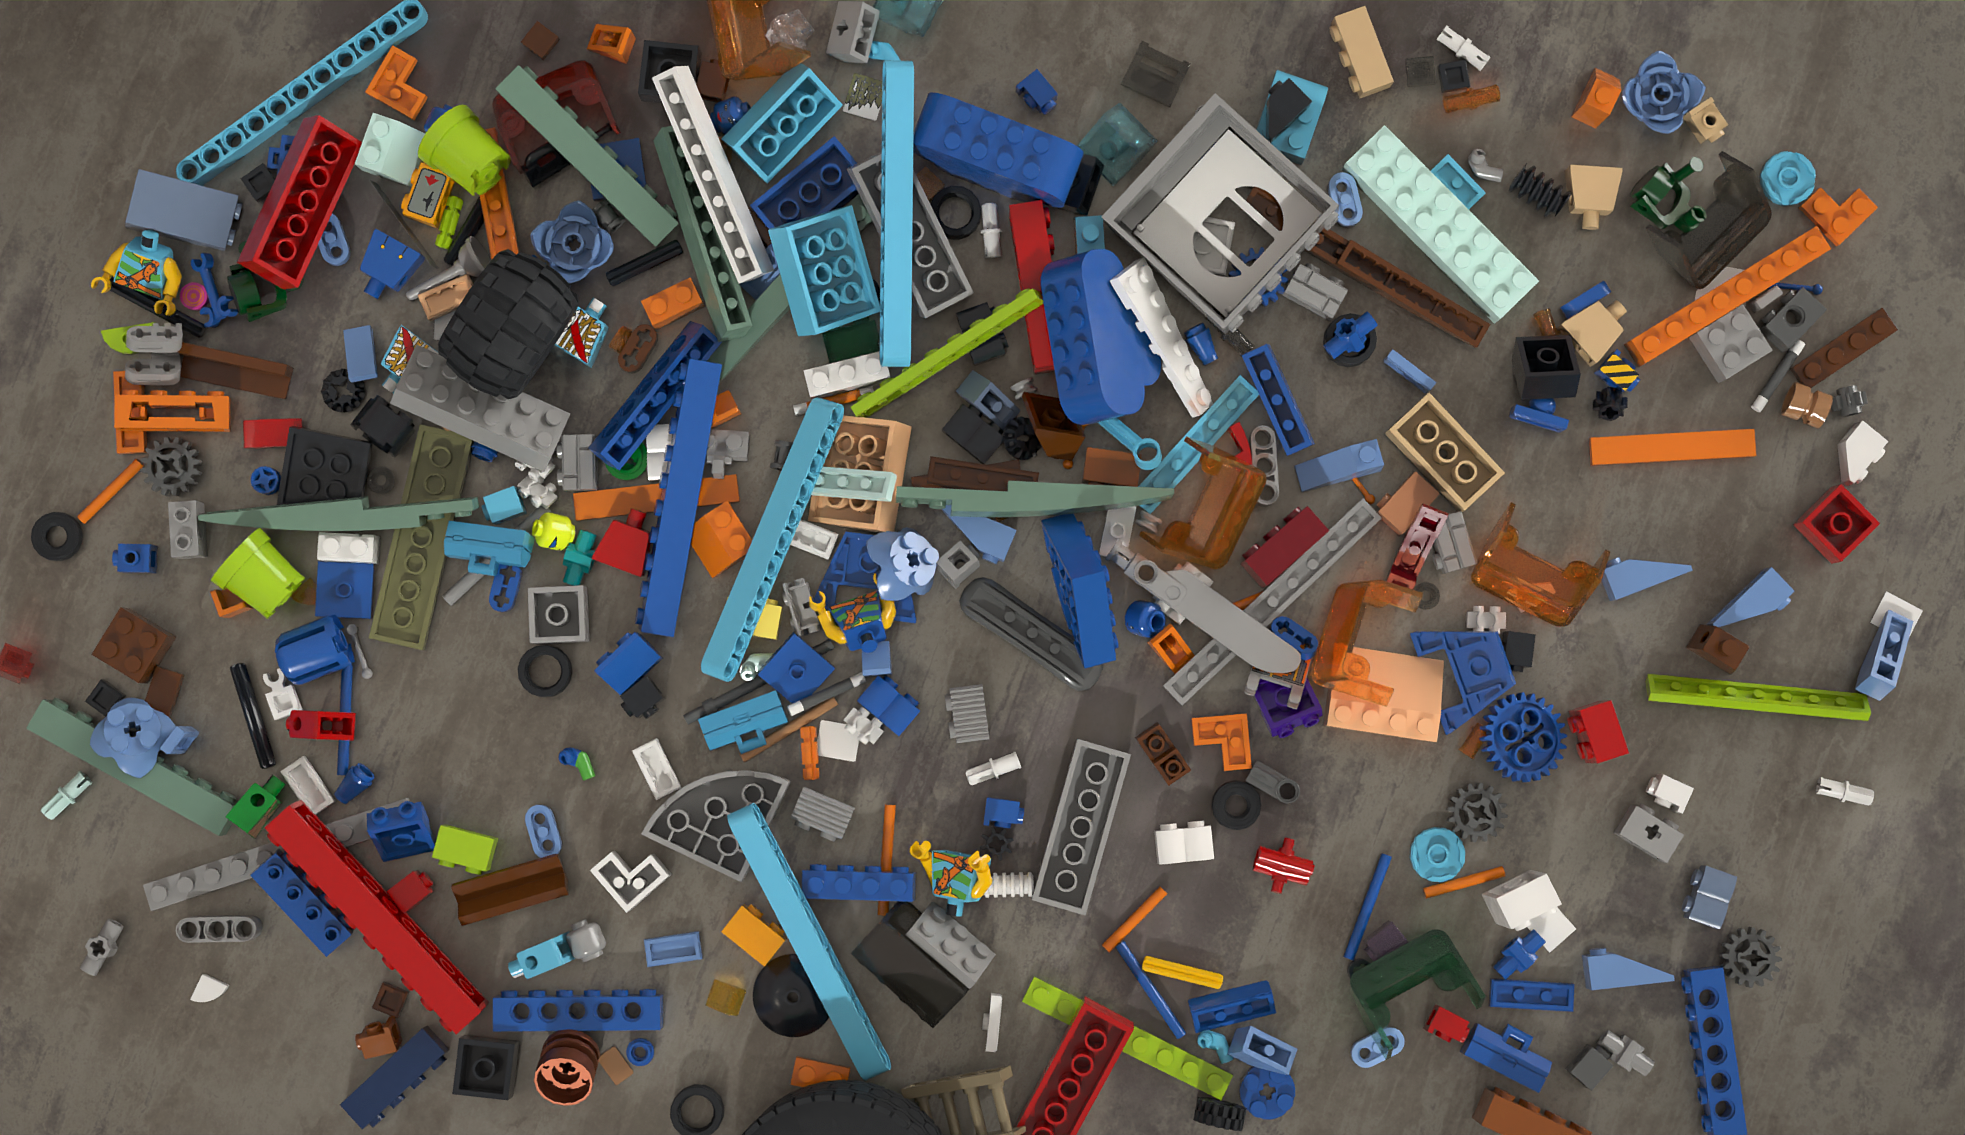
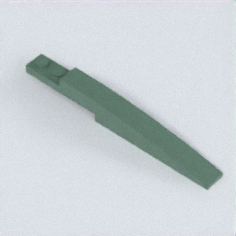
M858 194L847 206L852 205L859 232L861 233L872 222V219ZM781 275L748 308L753 326L746 335L741 338L722 341L707 360L708 362L722 364L719 383L790 310Z
M1008 481L1007 491L897 486L896 503H901L902 507L907 508L918 507V504H929V508L945 509L946 505H951V516L959 517L1049 516L1112 510L1167 501L1172 499L1174 489Z
M365 496L212 511L198 515L199 521L284 530H385L421 527L427 524L426 515L428 520L445 518L444 513L455 512V517L472 515L471 511L479 508L478 497L370 507L369 498Z

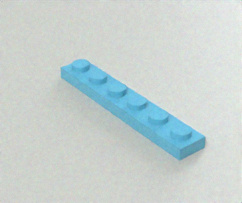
M1239 375L1138 487L1174 489L1259 395L1258 391ZM1161 502L1139 506L1145 512L1151 514Z

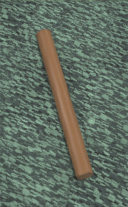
M832 697L821 702L765 737L767 745L743 754L739 753L742 760L747 762L838 705L836 699Z

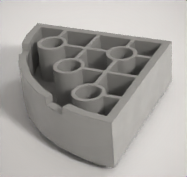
M752 770L726 771L703 777L684 786L668 798L651 816L641 834L742 882L751 866L729 826L727 816L749 804L755 803L770 827L791 780L772 773Z

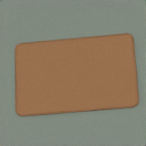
M615 1046L600 1056L599 1063L615 1085L620 1084L633 1074V1070Z

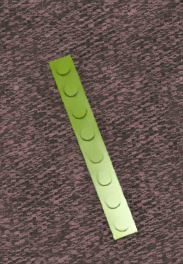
M1033 288L1019 292L1015 296L1016 299L1008 305L1002 304L992 311L993 314L985 320L979 319L969 326L970 329L963 334L953 335L947 340L948 344L942 348L930 350L924 355L925 359L919 363H911L909 367L902 369V374L899 376L891 377L881 382L879 389L872 393L867 392L858 397L857 403L851 406L855 416L868 418L1043 304L1041 292Z
M1647 674L1645 681L1648 701L1868 721L1871 715L1867 695L1861 693Z
M1034 976L1022 1002L1069 1025L1082 999ZM1134 1026V1030L1122 1052L1219 1100H1222L1233 1077V1074Z

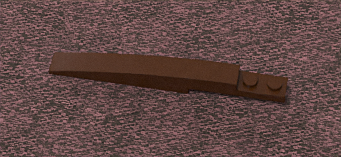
M1253 187L1246 201L1277 230L1282 231L1284 219L1279 203L1267 191ZM1324 228L1319 233L1320 240L1310 251L1304 249L1307 253L1474 348L1478 347L1491 325L1353 240L1348 241L1330 229L1327 231Z

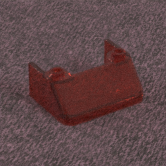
M579 60L539 76L535 80L543 89L547 85L559 97L556 102L571 95H574L576 100L584 106H592L601 102L613 131L616 135L621 133L596 71L589 62ZM497 94L492 102L497 126L514 167L520 174H523L521 169L522 162L512 138L519 136L524 131L525 119L500 94Z

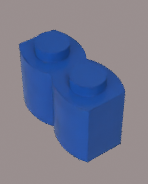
M887 675L883 679L877 676L857 702L896 735L900 736L920 712L916 708L919 702L908 693L903 697L895 689L899 685Z

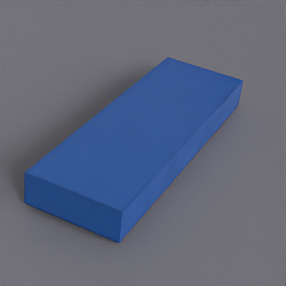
M1490 978L1489 1006L1573 1012L1575 984Z

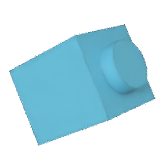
M512 486L483 497L485 504L482 505V510L486 520H491L493 524L498 525L527 514L522 497L518 493L519 489Z

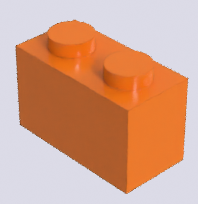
M691 277L641 301L652 326L656 330L705 307Z

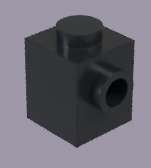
M1513 631L1503 632L1502 645L1513 672H1523L1524 668L1532 667L1536 634Z
M646 676L620 696L624 701L620 705L629 717L634 715L636 718H641L644 716L645 719H648L659 710L657 705L666 698L652 679Z

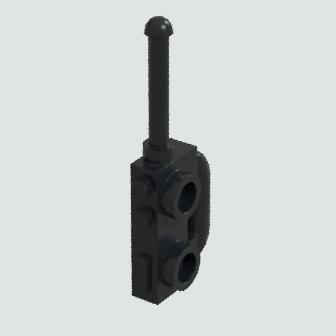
M606 123L604 127L595 133L600 138L607 132L612 131L614 126L612 123ZM546 142L526 156L521 169L528 183L535 187L570 165V163L549 142Z

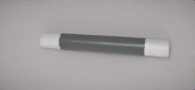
M1798 340L1788 350L1752 404V409L1759 413L1763 410L1804 348V342Z
M860 672L788 705L787 709L790 715L793 716L865 683L866 679L863 673Z

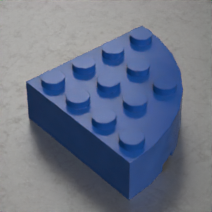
M1063 514L1041 520L1046 550L1053 564L1051 572L1068 629L1072 630L1075 639L1074 645L1084 668L1115 661V649L1119 648L1115 632H1112V627L1116 626L1112 610H1109V604H1113L1110 589L1106 587V582L1110 581L1106 565L1102 566L1098 550L1094 551L1091 537L1089 535L1086 536L1082 521H1077L1074 514Z

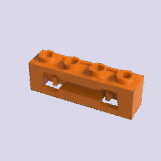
M122 390V395H115L114 428L117 431L230 432L231 399L229 396H224L222 391H208L207 396H196L195 391H179V395H167V391L153 390L150 391V395H139L137 390ZM134 405H149L150 408L197 409V406H213V408L199 407L200 420L214 419V421H197L195 417H149L148 421H132V418L147 419V409L145 407L134 408Z

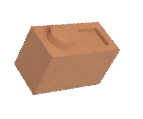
M1415 471L1392 495L1387 493L1376 504L1380 508L1377 513L1382 517L1381 520L1400 536L1410 527L1422 503L1429 506L1440 493Z

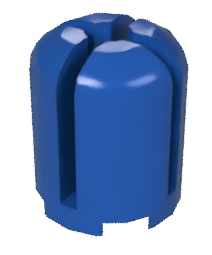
M336 614L281 633L276 639L275 653L278 665L285 677L293 684L303 685L347 668L355 662L351 643L347 644L346 638L341 631L344 626Z

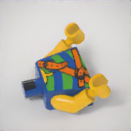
M874 573L873 580L877 586L878 576L876 573ZM878 590L829 606V611L825 609L826 597L823 592L819 591L822 602L818 604L814 603L811 596H809L810 608L818 611L819 615L817 617L826 636L839 644H845L850 651L862 649L865 653L875 651L877 643L885 641L887 638L886 630L891 627L896 616L894 601L881 600Z

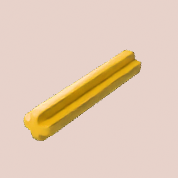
M1145 956L1143 959L1142 970L1215 989H1220L1222 986L1223 975L1150 956Z

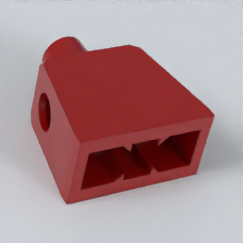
M631 508L626 522L617 519L613 520L595 550L592 559L639 577L645 576V559L647 553H650L651 543H649L650 531L642 529L647 513Z
M292 710L286 720V728L289 731L290 738L354 741L356 713ZM323 721L332 722L331 730H323Z

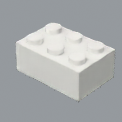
M1529 870L1482 893V897L1495 923L1509 929L1515 928L1516 931L1531 925L1530 920L1535 917L1546 918L1556 913L1555 907L1562 904L1547 873Z

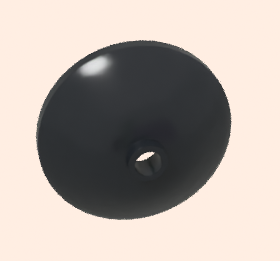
M785 954L773 959L758 974L753 987V1005L761 1022L771 1031L786 1037H802L817 1031L829 1019V1015L797 954ZM790 992H795L798 995L796 1002L789 1001L788 994Z

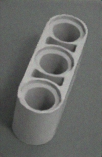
M1261 425L1251 432L1248 443L1253 466L1251 478L1252 498L1257 505L1266 507L1277 500L1279 496L1275 432L1272 428ZM1264 432L1269 437L1268 445L1260 446L1255 441L1256 433ZM1265 459L1270 463L1271 469L1268 473H1261L1257 469L1258 460ZM1265 486L1271 489V500L1265 501L1259 497L1258 491L1260 487Z
M254 915L193 916L180 920L176 925L175 931L179 940L186 943L244 942L259 937L262 933L263 925L261 920ZM217 921L224 925L225 931L222 936L217 935L214 931V925ZM244 921H248L252 925V933L249 936L242 931ZM189 922L194 923L197 927L194 937L187 933L186 928Z

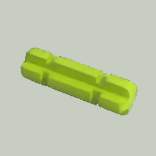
M450 195L447 199L446 206L448 208L447 210L444 209L439 227L440 234H437L435 245L440 248L449 249L453 239H451V235L455 233L460 216L458 211H461L463 200L460 197Z

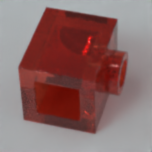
M5 643L0 654V677L18 684L21 683L23 677L28 679L34 667V663L30 662L32 653Z

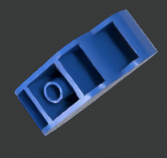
M933 92L928 93L913 132V153L933 162L943 172L1021 202L1042 200L1043 204L1062 208L1065 205L1084 155L1081 148L1064 139L956 98Z
M1093 249L1050 262L1044 267L1041 274V291L1060 404L1066 416L1072 422L1079 425L1093 424L1136 413L1144 402V386L1155 383L1161 372L1160 355L1153 354L1149 347L1151 340L1145 331H1139L1135 324L1138 319L1132 309L1127 310L1110 283V280L1124 270L1118 257L1106 249Z

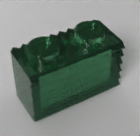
M864 317L853 321L854 325L844 328L842 325L822 333L829 363L879 352L880 337L875 320L870 321L869 317Z

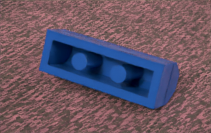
M1475 1023L1468 1034L1469 1038H1466L1460 1052L1539 1093L1546 1080L1545 1077L1550 1072L1552 1062L1528 1050L1533 1036L1509 1024L1505 1026L1502 1034L1499 1035ZM1509 1037L1522 1043L1519 1049L1506 1043Z

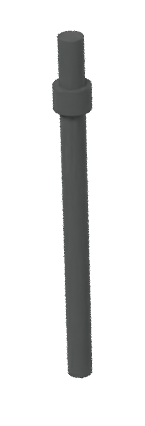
M828 639L812 648L823 655L835 647L831 640ZM757 676L753 680L747 681L715 699L711 697L701 702L702 706L683 716L689 725L706 715L718 712L719 708L767 684V682L760 676Z

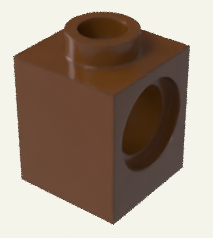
M710 59V62L702 61L696 85L702 100L715 103L725 100L731 76L730 68L726 66L725 62L716 59Z

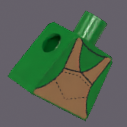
M273 774L263 787L254 783L225 817L255 839L280 807L281 802L275 797L286 784ZM265 798L264 804L257 807L258 800Z

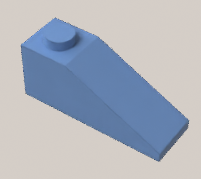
M1377 439L1300 463L1295 465L1294 468L1301 492L1381 472L1384 462Z
M946 505V508L942 509L977 551L983 553L982 559L997 564L998 560L1005 561L1016 534V529L986 517L951 516V505Z
M1620 557L1604 562L1605 568L1598 570L1610 601L1620 599L1693 571L1691 565L1632 559L1621 562Z
M1772 567L1765 568L1706 625L1721 627L1776 609L1780 611L1790 603L1791 599L1789 596L1794 590Z
M1891 610L1885 613L1861 666L1855 687L1856 690L1880 701L1896 687L1914 621Z
M1606 948L1589 949L1590 954L1582 955L1585 985L1590 990L1675 981L1674 975L1607 952Z

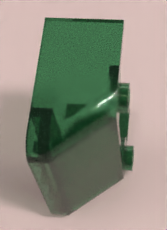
M1434 929L1357 970L1351 977L1350 990L1363 1023L1385 1060L1391 1058L1394 1048L1383 1031L1388 1026L1391 1017L1385 1003L1432 977L1437 987L1443 991H1454L1463 986L1476 1009L1481 1008L1486 995L1450 937L1442 930Z

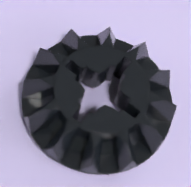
M342 368L330 372L327 378L323 380L321 389L324 403L332 410L341 413L350 412L358 408L363 402L366 392L364 381L350 382L348 370ZM347 383L346 389L353 395L343 394L339 398V392L333 386H343Z
M1020 416L1013 418L1007 423L1003 433V441L1008 453L1018 460H1028L1037 456V451L1042 446L1034 432L1030 418ZM1024 434L1029 439L1028 441L1017 440V437Z

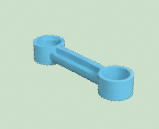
M1118 418L1097 422L1133 452L1135 463L1141 469L1152 470L1161 463V449L1155 440L1140 438ZM1143 448H1154L1157 450V455L1150 461L1140 460L1138 453Z

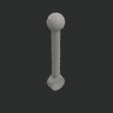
M350 624L347 626L346 631L352 636L363 668L362 676L365 679H369L372 677L373 672L367 666L357 636L358 627Z

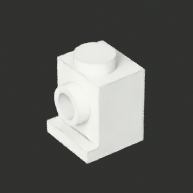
M1657 774L1656 778L1652 777L1650 779L1646 792L1655 797V803L1668 809L1673 805L1671 811L1683 814L1694 788L1664 774Z

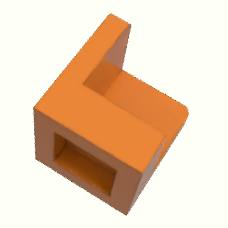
M729 390L716 397L712 429L741 415Z
M228 589L210 591L219 617L230 618L254 609Z

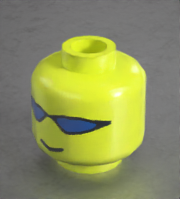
M546 512L541 515L539 520L536 519L534 521L532 535L535 536L538 546L562 551L569 546V543L573 542L575 526L572 525L571 520L567 516Z

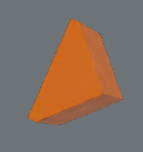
M596 24L587 50L627 64L636 38L628 27Z
M1171 623L1147 642L1174 674L1195 656Z

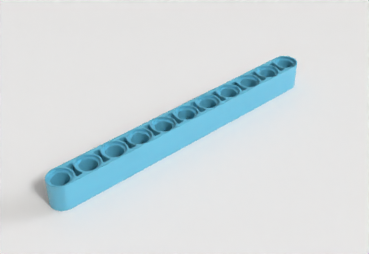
M404 0L184 158L177 165V177L182 181L201 186L205 185L389 52L392 45L396 47L421 29L428 20L425 8L418 0ZM419 9V14L416 18H407L410 10ZM397 25V30L394 34H385L388 26ZM367 41H375L372 50H363L364 44ZM347 56H352V63L347 67H342V60ZM325 72H330V79L325 83H320V76ZM303 88H308L307 96L303 99H298V92ZM280 104H286L285 112L281 115H276V107ZM258 120H263V128L259 131H254V123ZM236 136H241V143L237 147H232V139ZM214 152H219V159L214 163H209L210 155ZM191 168H197L196 176L192 179H187V172Z
M884 60L882 68L881 367H909L911 362L913 61Z
M815 397L810 402L703 656L701 671L704 674L726 682L731 681L735 677L844 416L842 404Z
M752 803L728 814V823L858 1073L866 1081L890 1070V1059L760 809L755 803Z

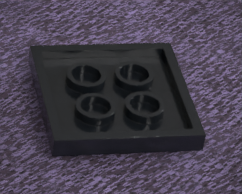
M290 426L277 505L364 497L373 442Z

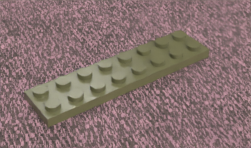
M420 424L401 504L461 498L472 452L471 446L474 441L453 431ZM455 512L444 513L445 518L428 520L426 515L427 524L421 527L394 530L370 630V639L425 650L447 557L444 554V539L448 522L456 520Z

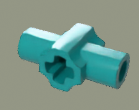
M580 529L575 544L569 543L562 564L567 566L563 582L578 586L581 584L584 572L588 574L591 572L595 560L592 559L595 550H592L597 536L596 534Z

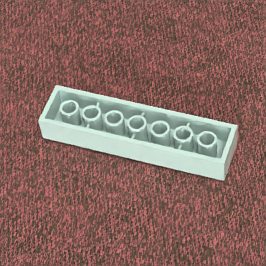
M1385 125L1343 166L1342 170L1353 176L1356 184L1494 324L1539 282Z

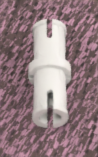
M1446 26L1436 39L1456 53V57L1464 58L1479 71L1482 70L1491 58L1472 45V41L1469 38L1465 40L1450 29L1449 26Z

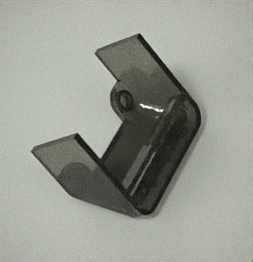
M1723 151L1718 155L1725 172L1715 180L1713 185V194L1716 200L1705 210L1706 218L1703 222H1700L1696 229L1679 235L1674 230H1668L1663 233L1650 224L1646 227L1657 253L1689 284L1697 289H1703L1709 285L1768 225L1772 216L1771 208L1755 170Z

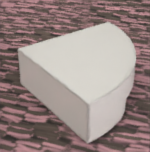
M202 974L190 1000L195 1002L214 1000L224 994L229 985L207 974Z

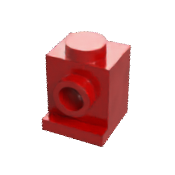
M1435 1004L1423 1029L1430 1033H1433L1434 1029H1436L1435 1035L1449 1043L1452 1038L1463 1043L1470 1031V1028L1467 1027L1469 1021Z

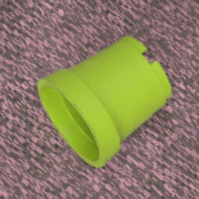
M467 105L453 107L440 116L428 129L418 148L420 160L433 169L441 170L466 189L472 196H475V192L478 195H482L494 187L502 178L498 173L502 167L507 170L511 161L510 155L480 125L479 118Z
M258 528L225 560L211 578V582L222 590H230L260 612L266 619H269L276 612L274 609L277 606L283 605L302 584L301 582L305 580V577L270 543L271 538L261 528Z

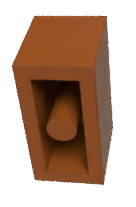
M1087 447L1082 482L1089 485L1138 487L1140 467L1135 463L1133 453ZM1138 454V458L1140 460L1142 458V454Z

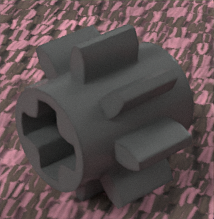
M1857 385L1837 389V396H1834L1835 398L1832 400L1833 411H1840L1842 417L1863 413L1862 406L1868 404L1866 392L1858 391Z

